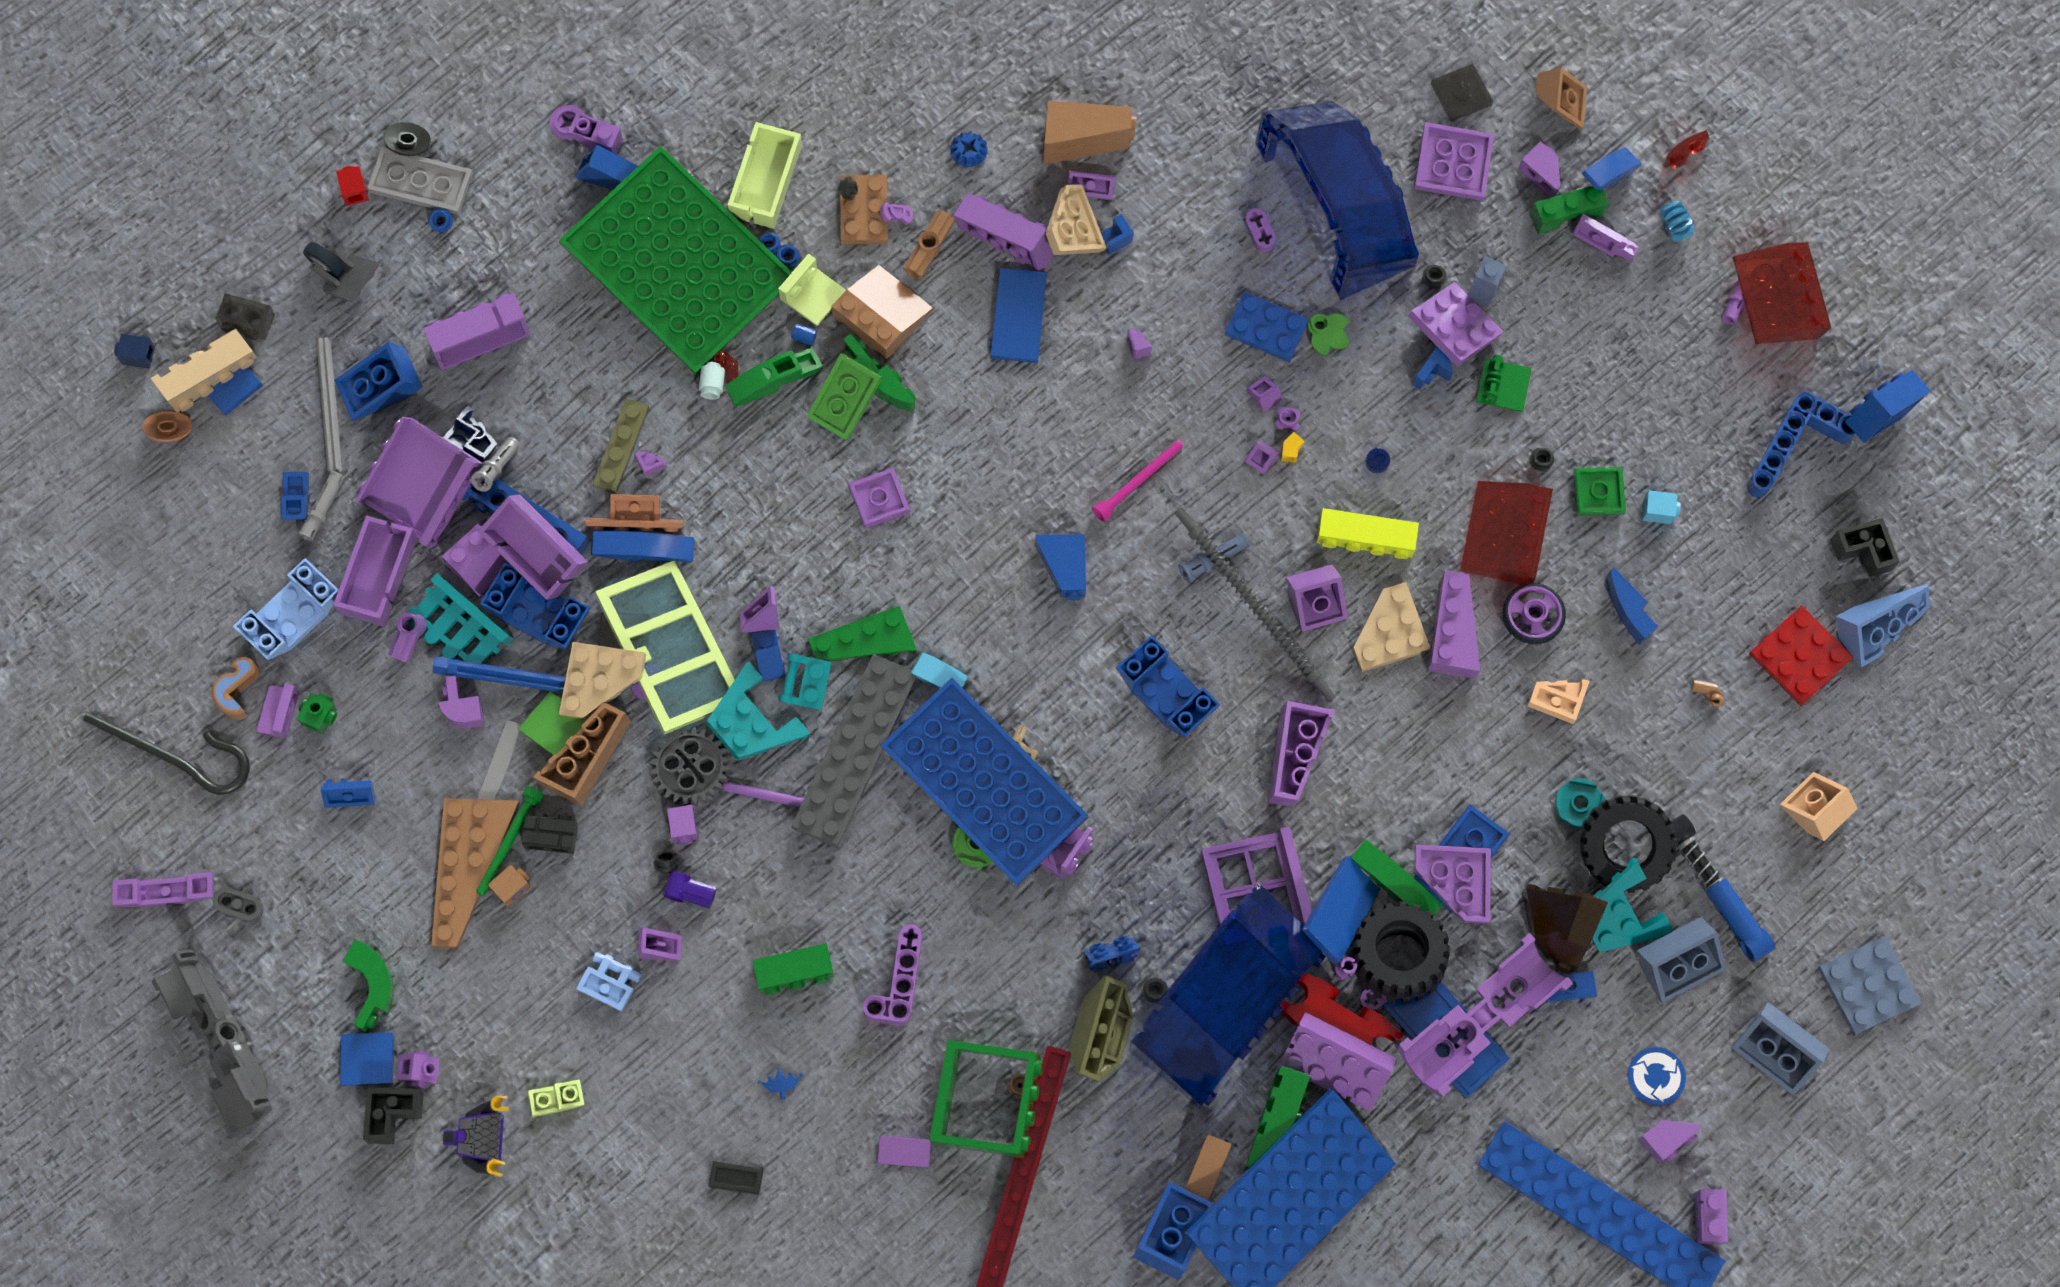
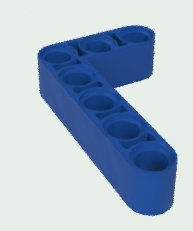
M1800 393L1790 405L1747 484L1749 494L1753 497L1761 498L1768 493L1806 425L1839 443L1849 442L1855 433L1845 421L1851 415L1811 393ZM1799 403L1805 404L1807 409H1802ZM1823 414L1827 416L1829 421L1823 420L1820 417V415ZM1788 422L1794 423L1797 429L1791 428ZM1841 426L1847 427L1850 433L1845 432ZM1777 442H1783L1786 448L1780 447ZM1767 461H1772L1776 468L1770 467ZM1756 480L1762 481L1765 487L1757 485Z

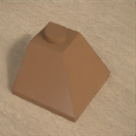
M1561 67L1538 73L1535 87L1536 95L1557 114L1577 128L1582 129L1584 126L1587 86Z

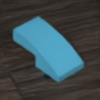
M924 652L920 654L911 671V674L916 676V678L929 686L934 685L938 689L951 678L963 687L968 678L967 675Z

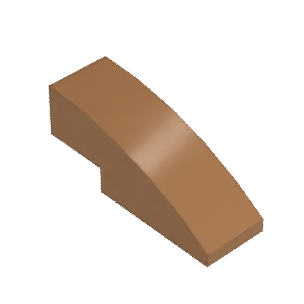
M1207 1134L1185 1190L1207 1201L1209 1200L1231 1147L1230 1143Z

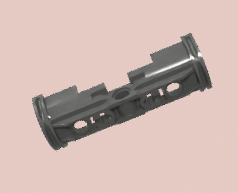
M193 950L178 951L172 955L177 967L155 977L152 983L155 990H159L173 1020L186 1015L198 1040L205 1039L214 1057L210 1061V1065L221 1085V1088L211 1091L210 1094L226 1124L224 1128L228 1136H232L256 1124L271 1112L272 1106L267 1098V1083L213 975L200 965Z

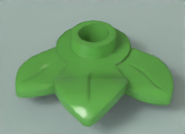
M1333 313L1328 316L1315 314L1309 319L1308 330L1312 334L1311 344L1316 352L1326 356L1330 347L1338 350L1349 347L1348 337L1343 330L1350 322L1347 317L1339 313ZM1322 324L1324 328L1317 329L1315 325Z

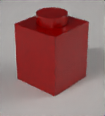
M346 166L342 170L336 171L341 195L346 206L369 201L360 166Z

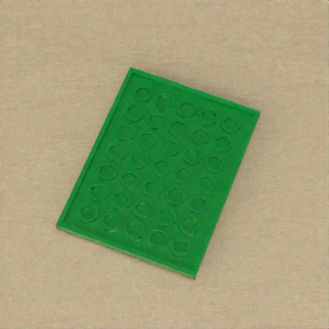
M662 146L657 148L559 240V244L695 375L701 370L702 366L710 362L779 296V287L792 273Z

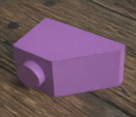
M1540 141L1522 159L1518 170L1552 198L1557 195L1560 188L1558 156L1550 146L1544 145Z

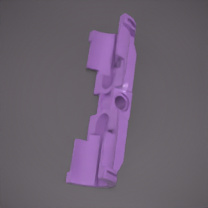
M1530 933L1520 941L1521 947L1498 966V971L1477 988L1482 999L1467 1013L1457 1005L1440 1021L1436 1019L1412 1041L1406 1038L1399 1044L1400 1055L1408 1068L1434 1094L1443 1097L1451 1090L1449 1084L1474 1063L1472 1059L1491 1043L1483 1033L1498 1020H1502L1510 1027L1527 1011L1537 1009L1557 990L1565 991L1573 984L1568 977H1563L1552 971L1539 956L1535 946L1536 939ZM1512 980L1521 982L1523 990L1520 994H1515L1511 991L1510 983ZM1506 994L1508 998L1501 1003L1503 1008L1500 1006L1495 1008L1493 1006L1495 1002L1493 997L1499 999ZM1456 1029L1459 1031L1464 1029L1466 1031L1464 1035L1466 1040L1461 1038L1453 1044L1450 1040L1458 1034ZM1438 1044H1445L1449 1048L1447 1057L1442 1058L1437 1055L1436 1046Z

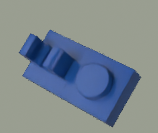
M343 778L341 783H332V780L328 779L320 790L324 808L375 805L372 780L346 782V779Z

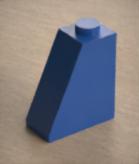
M596 145L583 157L575 178L613 190L638 165Z
M1085 534L1036 535V549L1060 597L1070 601L1080 600L1081 597H1085Z

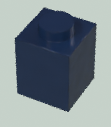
M121 334L119 342L117 341L115 344L114 353L122 365L150 369L155 345L148 337Z

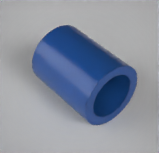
M796 323L791 339L812 346L817 336V330Z

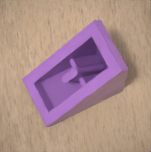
M768 587L739 613L740 629L742 632L779 629L774 587Z
M644 927L640 928L638 954L641 960L679 961L681 959L682 935Z

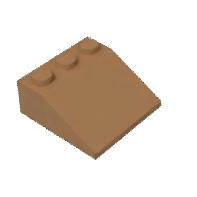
M878 265L840 296L832 305V316L887 360L933 310V307Z

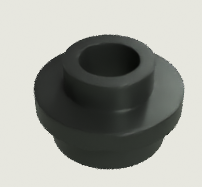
M850 176L840 180V192L843 199L854 200L855 195L858 194L857 183L855 180L852 181Z
M1430 265L1424 270L1422 278L1428 287L1439 288L1446 281V272L1439 265ZM1436 275L1438 279L1433 280L1430 278V276Z
M1537 448L1530 455V463L1538 471H1547L1554 463V456L1547 448ZM1542 457L1546 462L1540 463L1537 458Z
M665 851L656 855L653 866L655 870L667 874L675 870L679 866V862L674 853Z
M1151 978L1143 986V996L1151 1003L1162 1002L1168 994L1166 983L1159 978ZM1152 987H1157L1160 990V993L1158 995H1153L1150 992V989Z

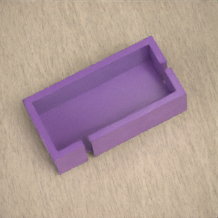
M514 293L502 294L494 300V303H479L471 310L456 312L448 319L433 321L428 327L423 328L441 371L530 336L525 317Z
M520 494L508 496L478 531L493 547L501 546L497 551L546 600L557 598L571 583L569 579L575 578L588 563Z
M366 515L333 604L338 614L379 626H386L392 610V605L389 601L394 602L417 541L413 528L391 523V526H389L385 520Z
M1305 1012L1283 1054L1279 1066L1282 1065L1310 1075L1309 1081L1327 1090H1334L1338 1096L1344 1099L1348 1095L1351 1097L1350 1102L1371 1112L1393 1070L1397 1058Z

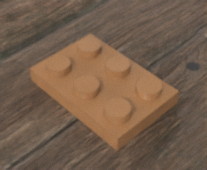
M887 175L840 176V180L850 176L852 181H856L858 187V194L855 195L854 200L843 199L840 192L841 244H888V222H884L880 216L881 206L884 203H888Z

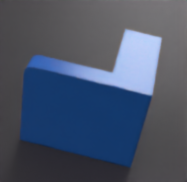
M1122 214L1113 218V226L1101 232L1106 245L1105 251L1108 255L1133 241L1134 232Z

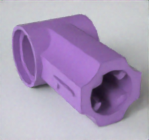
M403 613L398 618V630L388 655L409 663L420 635L426 630L427 622L419 614ZM413 618L415 620V627L413 630H410L409 622Z

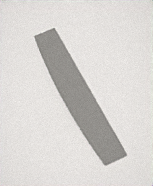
M509 720L506 721L477 799H495L510 763L519 733L518 728L521 724Z

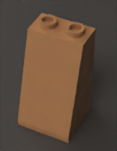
M1048 101L1043 164L1129 149V141H1134L1136 116H1132L1133 107Z

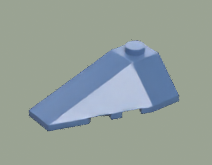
M1922 585L1860 604L1836 616L1838 638L1854 657L1853 659L1858 666L1863 667L1879 658L1885 652L1883 648L1890 641L1895 642L1900 637L1898 633L1906 625L1911 626L1930 608L1929 587Z

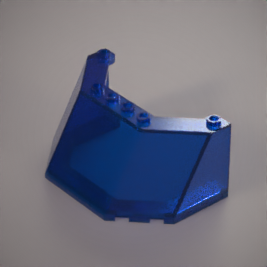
M1333 101L1265 111L1261 114L1255 145L1265 163L1274 160L1278 141L1282 140L1283 145L1291 151L1326 215L1329 229L1335 231L1337 238L1333 241L1337 257L1330 282L1340 300L1415 267L1419 258V252L1415 245L1408 219L1403 191L1399 185L1394 183L1392 171L1388 165H1384L1380 149L1377 145H1373L1368 128L1363 126L1357 117Z
M1258 882L1252 888V892L1250 894L1247 893L1238 903L1236 910L1233 908L1161 998V1009L1159 1011L1154 1009L1143 1024V1030L1137 1033L1130 1042V1053L1200 1109L1204 1104L1209 1106L1218 1094L1214 1091L1237 1059L1240 1058L1243 1061L1252 1049L1249 1046L1254 1038L1259 1040L1268 1029L1264 1025L1270 1017L1273 1020L1278 1017L1284 1009L1280 1005L1285 998L1289 1000L1293 998L1299 990V987L1296 986L1313 965L1318 968L1326 958V955L1302 931L1304 925Z

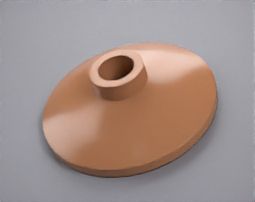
M164 411L146 418L142 424V430L144 435L152 440L171 442L186 437L192 430V421L185 414Z

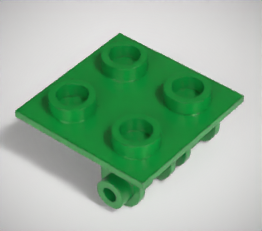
M1494 355L1492 359L1485 358L1476 402L1523 412L1532 368L1506 363L1500 355Z

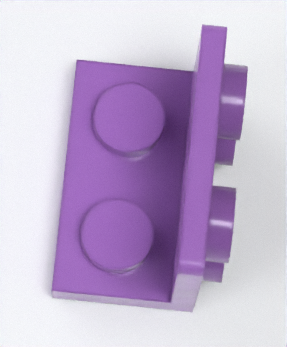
M1089 826L1085 832L1076 829L1040 865L1064 880L1067 874L1072 876L1079 865L1080 855L1085 856L1093 845V829Z

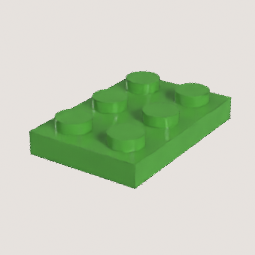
M840 353L806 417L841 438L849 440L883 377L845 354Z

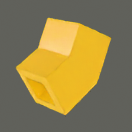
M1295 432L1283 442L1281 461L1296 463L1298 451L1304 446L1305 441Z

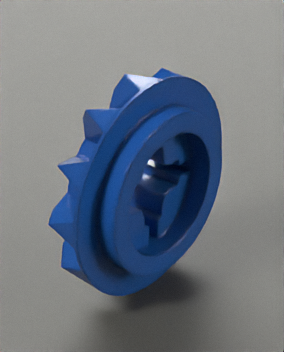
M970 131L969 133L961 132L959 136L954 137L950 145V152L954 161L959 165L974 167L984 161L988 148L986 141L980 134L977 135ZM974 143V151L969 150L964 154V145L969 146L970 144Z

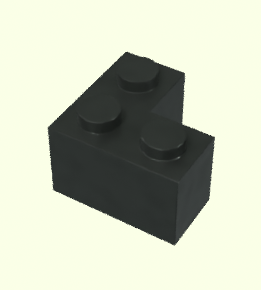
M1883 518L1837 530L1830 539L1838 561L1861 555L1869 577L1890 572L1900 563Z
M367 1088L363 1140L368 1144H394L396 1119H422L424 1094L419 1089Z

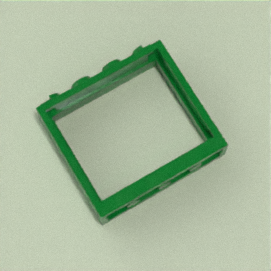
M947 1040L929 1141L938 1146L1024 1158V1154L1028 1152V1146L1031 1141L1028 1136L1029 1126H1033L1035 1111H1032L1033 1101H1037L1039 1096V1086H1036L1037 1078L1043 1072V1061H1041L1038 1053ZM961 1052L1028 1061L1013 1145L946 1135Z

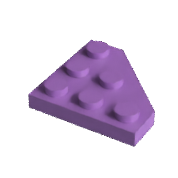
M1415 845L1414 871L1463 923L1489 924L1491 848Z

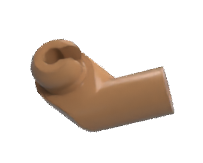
M1693 680L1692 692L1704 694L1709 704L1713 707L1723 705L1724 696L1716 684Z

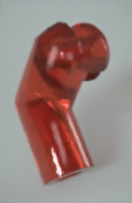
M717 352L714 355V361L727 372V383H730L738 377V361L727 352Z

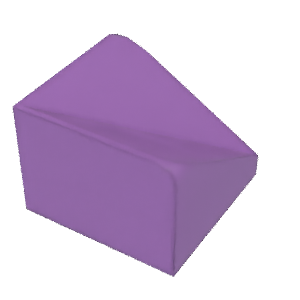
M1129 329L1127 342L1132 357L1138 359L1151 355L1152 346L1146 341L1145 335L1135 329Z

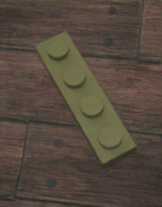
M625 399L594 479V488L617 494L648 414L649 405Z

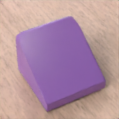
M1266 376L1246 389L1263 411L1268 410L1282 400L1279 387Z
M1259 440L1255 443L1245 462L1262 474H1265L1280 452Z

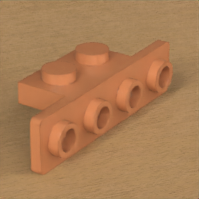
M611 494L610 518H586L584 526H590L591 530H605V526L615 527L617 531H628L630 527H639V531H654V528H664L665 532H677L678 528L684 526V520L660 519V495Z

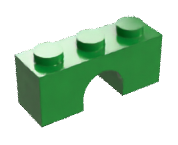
M1589 186L1535 202L1530 216L1537 234H1542L1559 229L1565 221L1578 216L1581 218L1583 214L1592 219L1603 216L1609 203L1603 189L1596 190L1593 186Z

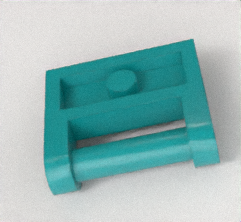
M788 653L787 661H789L787 674L783 692L779 694L778 702L822 711L832 662ZM800 663L806 666L799 698L792 697V692Z

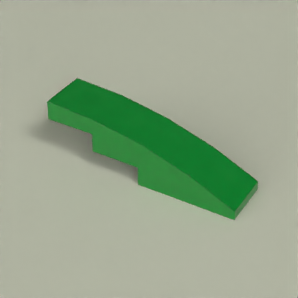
M1367 839L1364 840L1351 857L1363 871L1370 875L1369 878L1388 892L1387 895L1397 903L1407 902L1406 906L1413 907L1414 904L1420 905V911L1425 913L1426 910H1429L1434 916L1442 907V904L1427 889Z

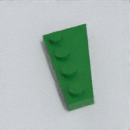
M900 606L808 638L814 658L829 662L857 657L869 658L873 654H886L887 656L902 652H917Z

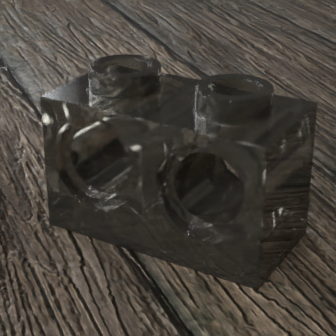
M225 293L215 320L220 329L226 333L236 329L248 339L257 340L259 338L266 340L275 313L270 305ZM232 313H238L235 318L228 319ZM261 319L258 324L251 325L253 320Z

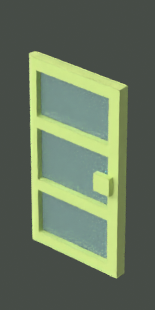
M668 562L595 591L596 599L621 649L645 652L647 654L643 677L638 683L663 734L665 735L710 716L735 679L676 562Z

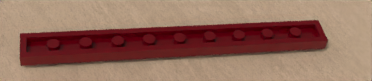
M1047 1045L1042 1064L1043 1072L1037 1078L1036 1086H1039V1096L1037 1101H1033L1032 1111H1035L1033 1126H1029L1028 1136L1031 1139L1028 1152H1025L1024 1158L1014 1157L976 1287L1004 1286L1071 1057L1069 1051Z

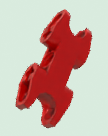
M1298 970L1294 972L1291 978L1305 990V1001L1295 1005L1278 999L1274 1005V1008L1296 1027H1298L1306 1012L1369 1045L1378 1037L1387 1038L1397 1043L1403 1037V1034L1384 1016L1368 1007H1363L1359 1015H1356L1334 1001L1339 993L1334 986L1321 978Z

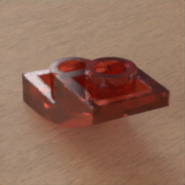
M1707 130L1694 134L1676 145L1668 153L1663 163L1664 168L1671 166L1673 168L1680 167L1687 162L1691 153L1696 154L1704 150L1710 139Z

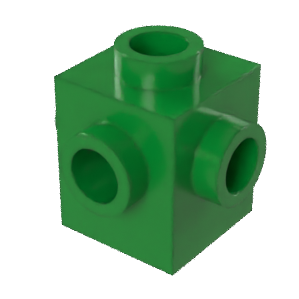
M310 693L309 697L305 698L300 704V713L297 720L302 726L324 735L328 726H331L337 718V708L332 703L333 699L322 693H319L318 696Z

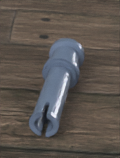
M1241 533L1239 536L1218 546L1216 550L1223 552L1233 546L1232 549L1221 554V556H1226L1225 559L1249 547L1250 543L1246 535ZM1198 553L1196 558L1178 565L1181 575L1187 583H1191L1193 578L1202 573L1207 574L1211 571L1214 561H1209V555Z

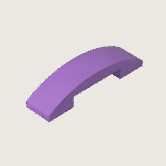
M212 872L187 874V877L113 881L112 906L114 907L164 906L213 898Z

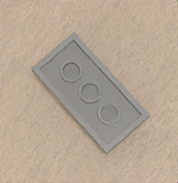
M381 147L367 189L372 194L432 209L442 208L452 214L459 215L473 176L472 169L420 156H402L388 148Z

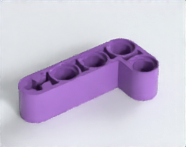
M906 925L899 933L890 997L875 995L868 997L864 1001V1015L871 1022L901 1026L907 1024L911 1018L922 945V933L915 925ZM909 933H913L914 938H916L912 940V950L907 949L908 943L907 938H905L909 936ZM905 957L913 959L914 964L910 968H904L900 965V961ZM901 982H907L911 988L906 993H900L896 989L897 985ZM873 1003H877L882 1007L880 1013L875 1015L870 1014L867 1009ZM897 1007H904L907 1014L902 1018H897L893 1015V1010Z

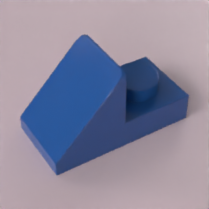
M1438 347L1435 348L1415 377L1413 386L1420 390L1425 383L1430 385L1436 374L1447 381H1450L1453 371L1450 359Z
M776 630L751 633L759 672L763 677L762 682L786 677Z

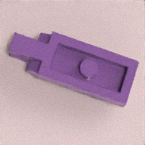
M1585 214L1581 216L1572 232L1574 236L1611 257L1617 255L1631 261L1639 248L1626 237Z

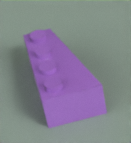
M968 193L953 215L958 228L982 242L988 239L996 250L1001 253L1007 250L1016 257L1015 261L1024 265L1027 262L1033 265V271L1043 272L1054 256L1045 234L1047 228L1039 222L1033 223L1019 213L1015 215L1002 205H993L982 196L978 195L976 197Z
M1446 570L1443 573L1440 581L1428 671L1476 679L1480 673L1469 574Z
M1287 701L1281 707L1268 803L1292 807L1299 800L1335 710Z

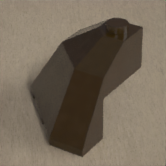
M1527 884L1522 891V897L1530 934L1536 939L1535 944L1548 961L1555 964V968L1563 972H1574L1588 950L1608 902L1585 892L1576 891L1573 896L1567 895L1564 889L1548 887L1545 890L1537 885Z

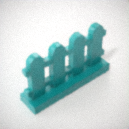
M438 573L430 580L436 586L433 589L428 587L424 591L428 595L416 609L411 606L408 610L410 613L419 614L425 618L427 628L429 629L424 636L427 643L436 645L442 640L446 644L442 651L444 658L456 659L460 656L464 661L484 664L493 652L498 654L501 651L498 648L501 643L509 646L514 640L513 637ZM448 596L453 600L450 605L444 601ZM441 606L445 611L432 624L428 619ZM465 612L471 615L468 621L463 617ZM413 618L409 622V627L412 629L415 627V620ZM458 621L463 627L450 640L446 634ZM483 627L489 631L486 636L480 632ZM477 637L481 642L470 655L466 654L463 650Z

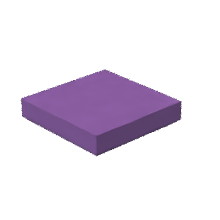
M894 468L848 483L865 529L910 513V508Z

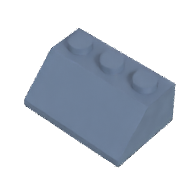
M1702 917L1637 950L1641 968L1662 1003L1727 970L1718 933Z
M1769 1002L1753 1018L1732 1047V1049L1793 1096L1820 1067L1830 1050Z

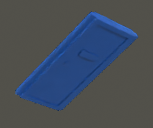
M1442 983L1437 984L1436 989L1431 994L1426 992L1424 998L1418 1001L1415 997L1411 998L1410 1003H1402V999H1396L1395 1003L1388 1002L1383 1006L1412 1040L1436 1019L1440 1021L1457 1005L1465 1013L1468 1012ZM1456 1029L1458 1034L1450 1040L1453 1044L1461 1038L1466 1040L1464 1037L1466 1031L1464 1029L1461 1031ZM1486 1031L1483 1034L1491 1043L1472 1059L1474 1063L1451 1082L1465 1099L1510 1059ZM1438 1044L1436 1046V1053L1438 1056L1445 1058L1449 1054V1048L1445 1044Z

